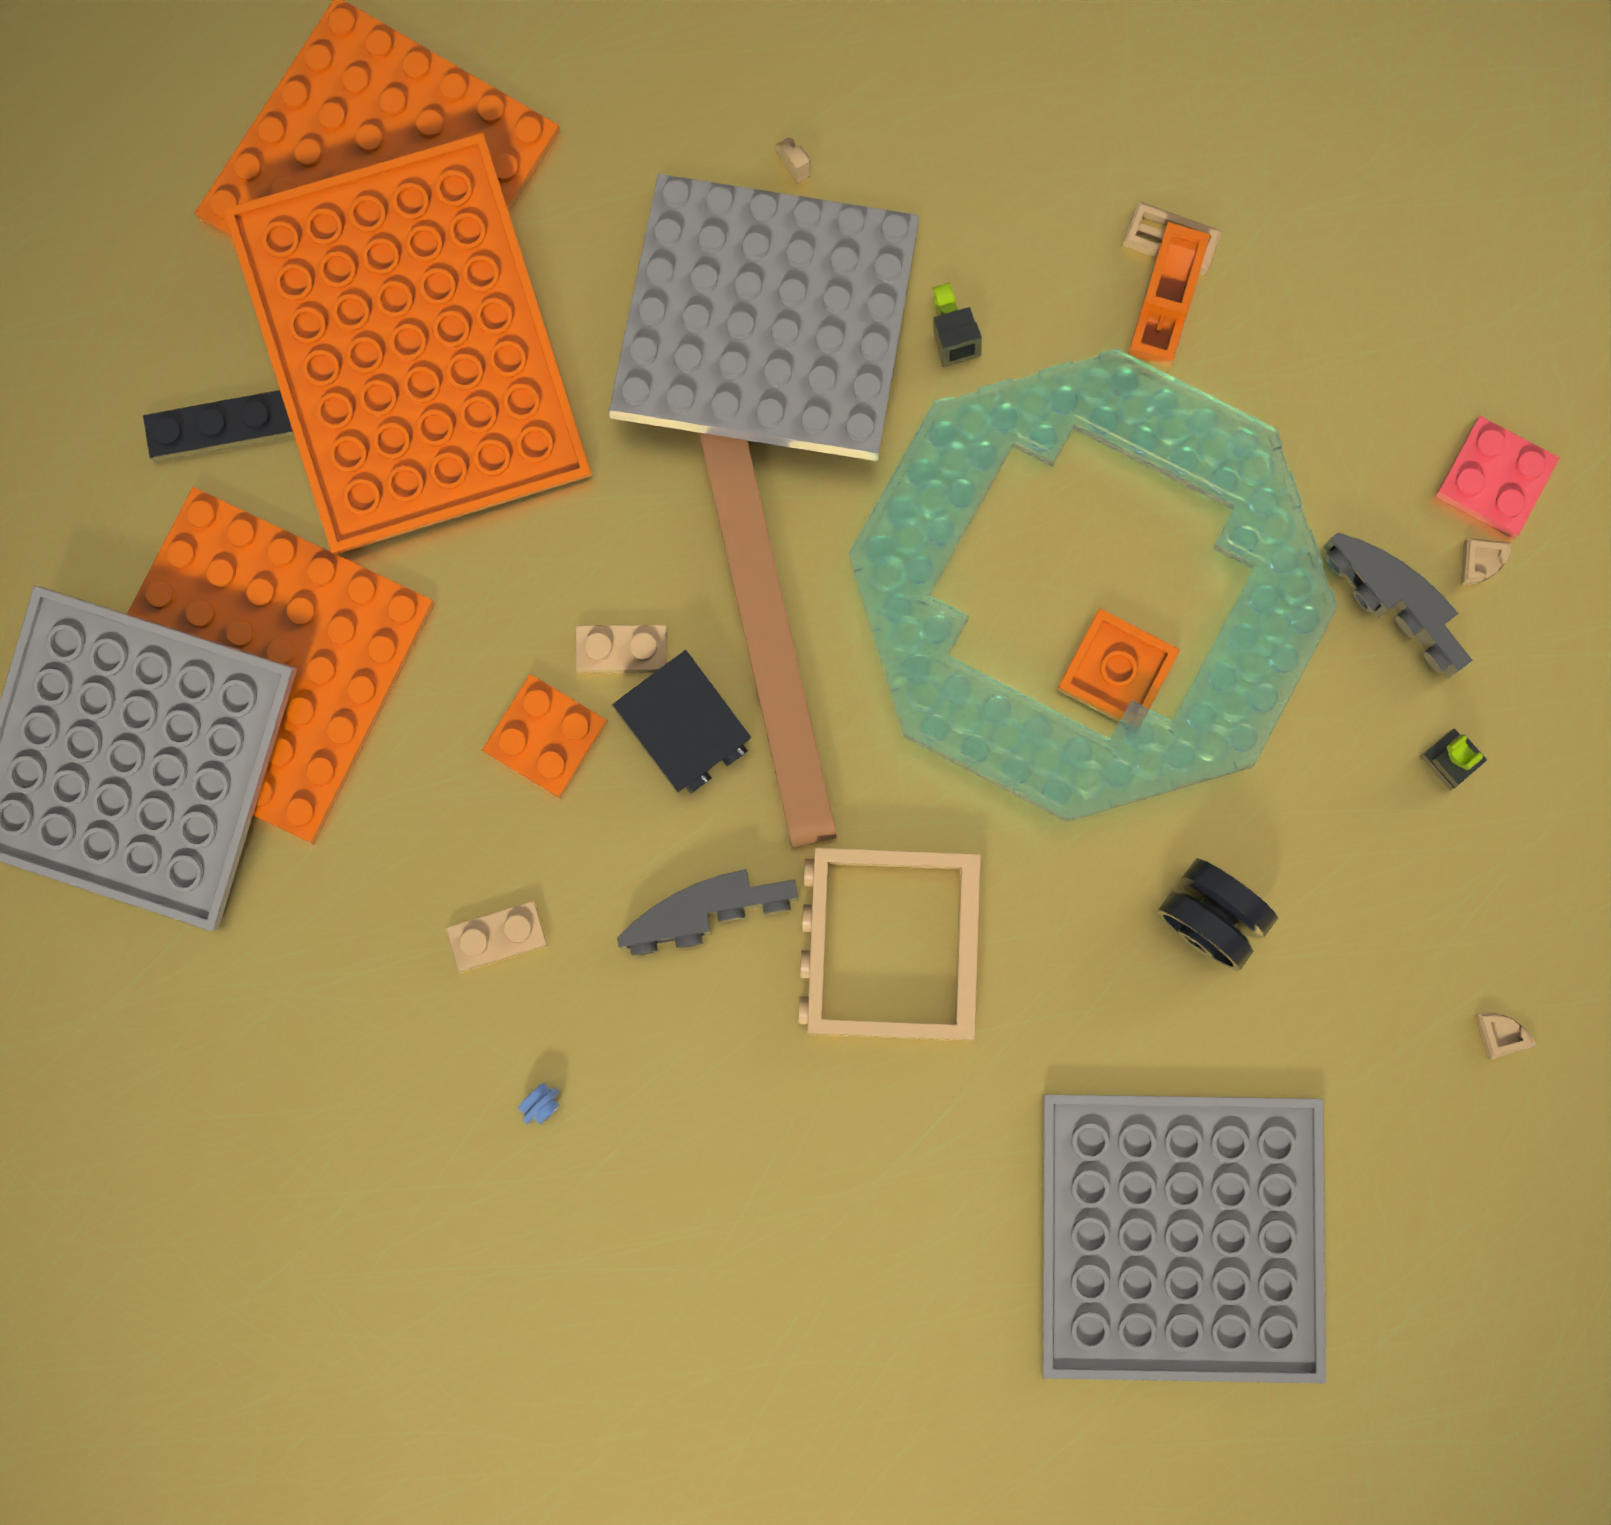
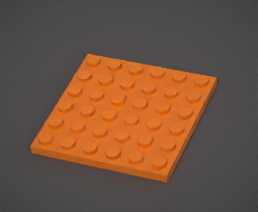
M333 0L198 206L195 215L199 220L232 238L223 211L224 208L480 133L484 134L508 212H510L561 131L558 124L344 0Z
M192 486L127 614L297 668L253 816L311 844H315L435 602L426 596L337 554L333 555L330 551Z

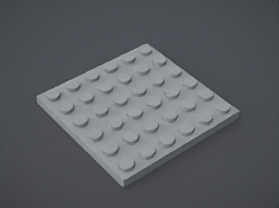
M658 174L613 387L609 418L878 461L920 215Z
M34 586L0 699V862L212 932L218 930L297 668L55 590Z
M1044 1094L1042 1378L1326 1383L1323 1099Z

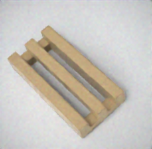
M1139 201L1123 247L1154 258L1157 257L1160 244L1138 237L1136 233L1161 242L1164 231L1141 223L1142 217L1163 225H1167V222L1211 234L1199 273L1206 276L1222 230Z

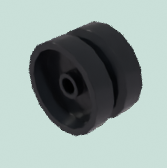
M1196 858L1181 877L1182 883L1190 895L1172 891L1156 912L1163 921L1193 947L1232 970L1240 971L1254 952L1251 943L1245 935L1253 938L1265 937L1278 917L1264 900L1240 881L1215 865Z

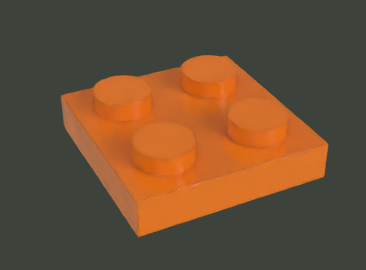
M1099 608L1057 691L1138 731L1180 649Z
M529 674L482 751L561 799L602 734L608 721L532 674Z

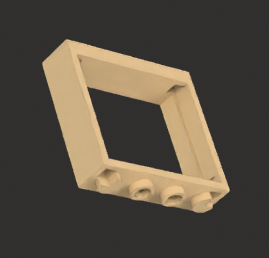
M815 848L814 859H805L804 886H813L812 905L803 904L802 932H811V951L801 950L800 978H809V997L800 996L799 1024H808L807 1034L975 1040L981 854ZM828 864L960 869L955 1025L822 1019Z

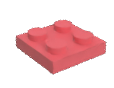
M1479 416L1469 431L1435 497L1515 539L1520 534L1560 458Z

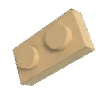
M666 625L576 626L577 673H655L667 664Z
M534 901L446 928L458 972L460 973L548 946Z

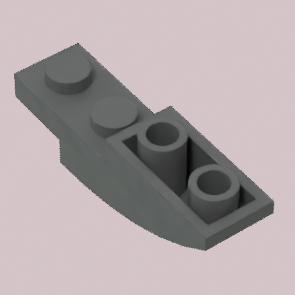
M1335 534L1323 546L1327 552L1325 559L1328 565L1338 576L1342 577L1345 575L1355 588L1353 595L1360 606L1367 612L1373 611L1378 618L1393 608L1397 613L1395 619L1399 627L1409 637L1415 636L1425 648L1423 655L1426 661L1437 673L1443 672L1447 678H1450L1473 661L1445 626L1446 623L1459 613L1423 576L1386 551L1345 534Z
M747 869L698 882L674 893L641 915L617 938L618 946L621 950L630 949L631 956H639L658 952L657 944L675 941L676 948L703 944L702 936L712 935L710 916L717 915L718 922L722 923L746 918L745 910L763 907L764 915L790 911V903L798 901L795 879L750 887Z

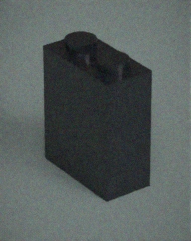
M684 650L611 705L678 793L684 788L690 794L699 789L712 778L707 772L721 760L726 767L735 762L748 751L744 743L752 738L687 650Z

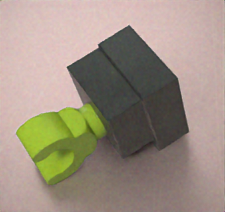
M950 282L932 287L935 295L933 302L939 315L933 317L934 334L943 367L981 356L982 336L970 307L958 310Z
M1455 728L1450 730L1420 756L1450 791L1487 761L1465 734H1459Z

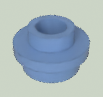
M543 1082L518 1106L517 1109L524 1115L522 1120L526 1125L530 1124L534 1119L541 1125L559 1108L560 1105L555 1099L560 1094V1091L556 1087L551 1090Z

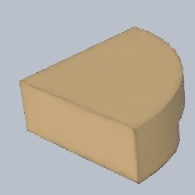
M790 137L775 145L777 153L796 184L810 177L811 159L802 146L796 147L794 139Z
M1467 538L1464 541L1461 585L1478 584L1495 575L1508 560L1513 543Z
M1498 1013L1475 1015L1488 1059H1494L1536 1046L1528 1030L1515 1020Z

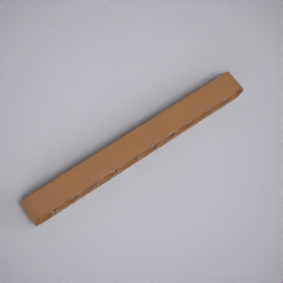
M699 433L792 848L837 838L748 441Z

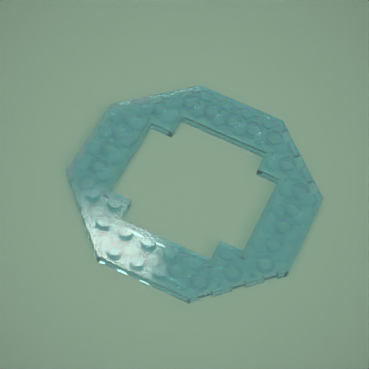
M1117 348L1101 352L1097 357L1077 363L1070 361L1038 371V374L1013 381L1011 378L977 388L976 392L956 398L949 396L935 400L849 552V560L904 737L1065 822L1253 768L1338 607L1333 590L1329 588L1322 568L1323 561L1312 529L1309 530L1302 510L1303 503L1292 471H1289L1281 449L1283 445L1277 429ZM1073 429L1232 509L1233 511L1213 549L1253 569L1173 721L1131 700L1111 739L949 656L968 622L969 615L931 596L1011 449L1014 447L1053 467Z

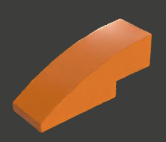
M1167 222L1125 362L1161 373H1169L1211 234Z

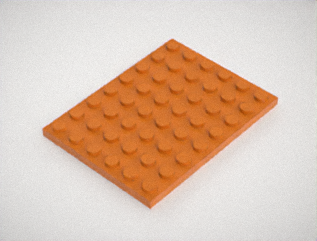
M483 133L223 209L326 538L333 555L591 477L588 461Z

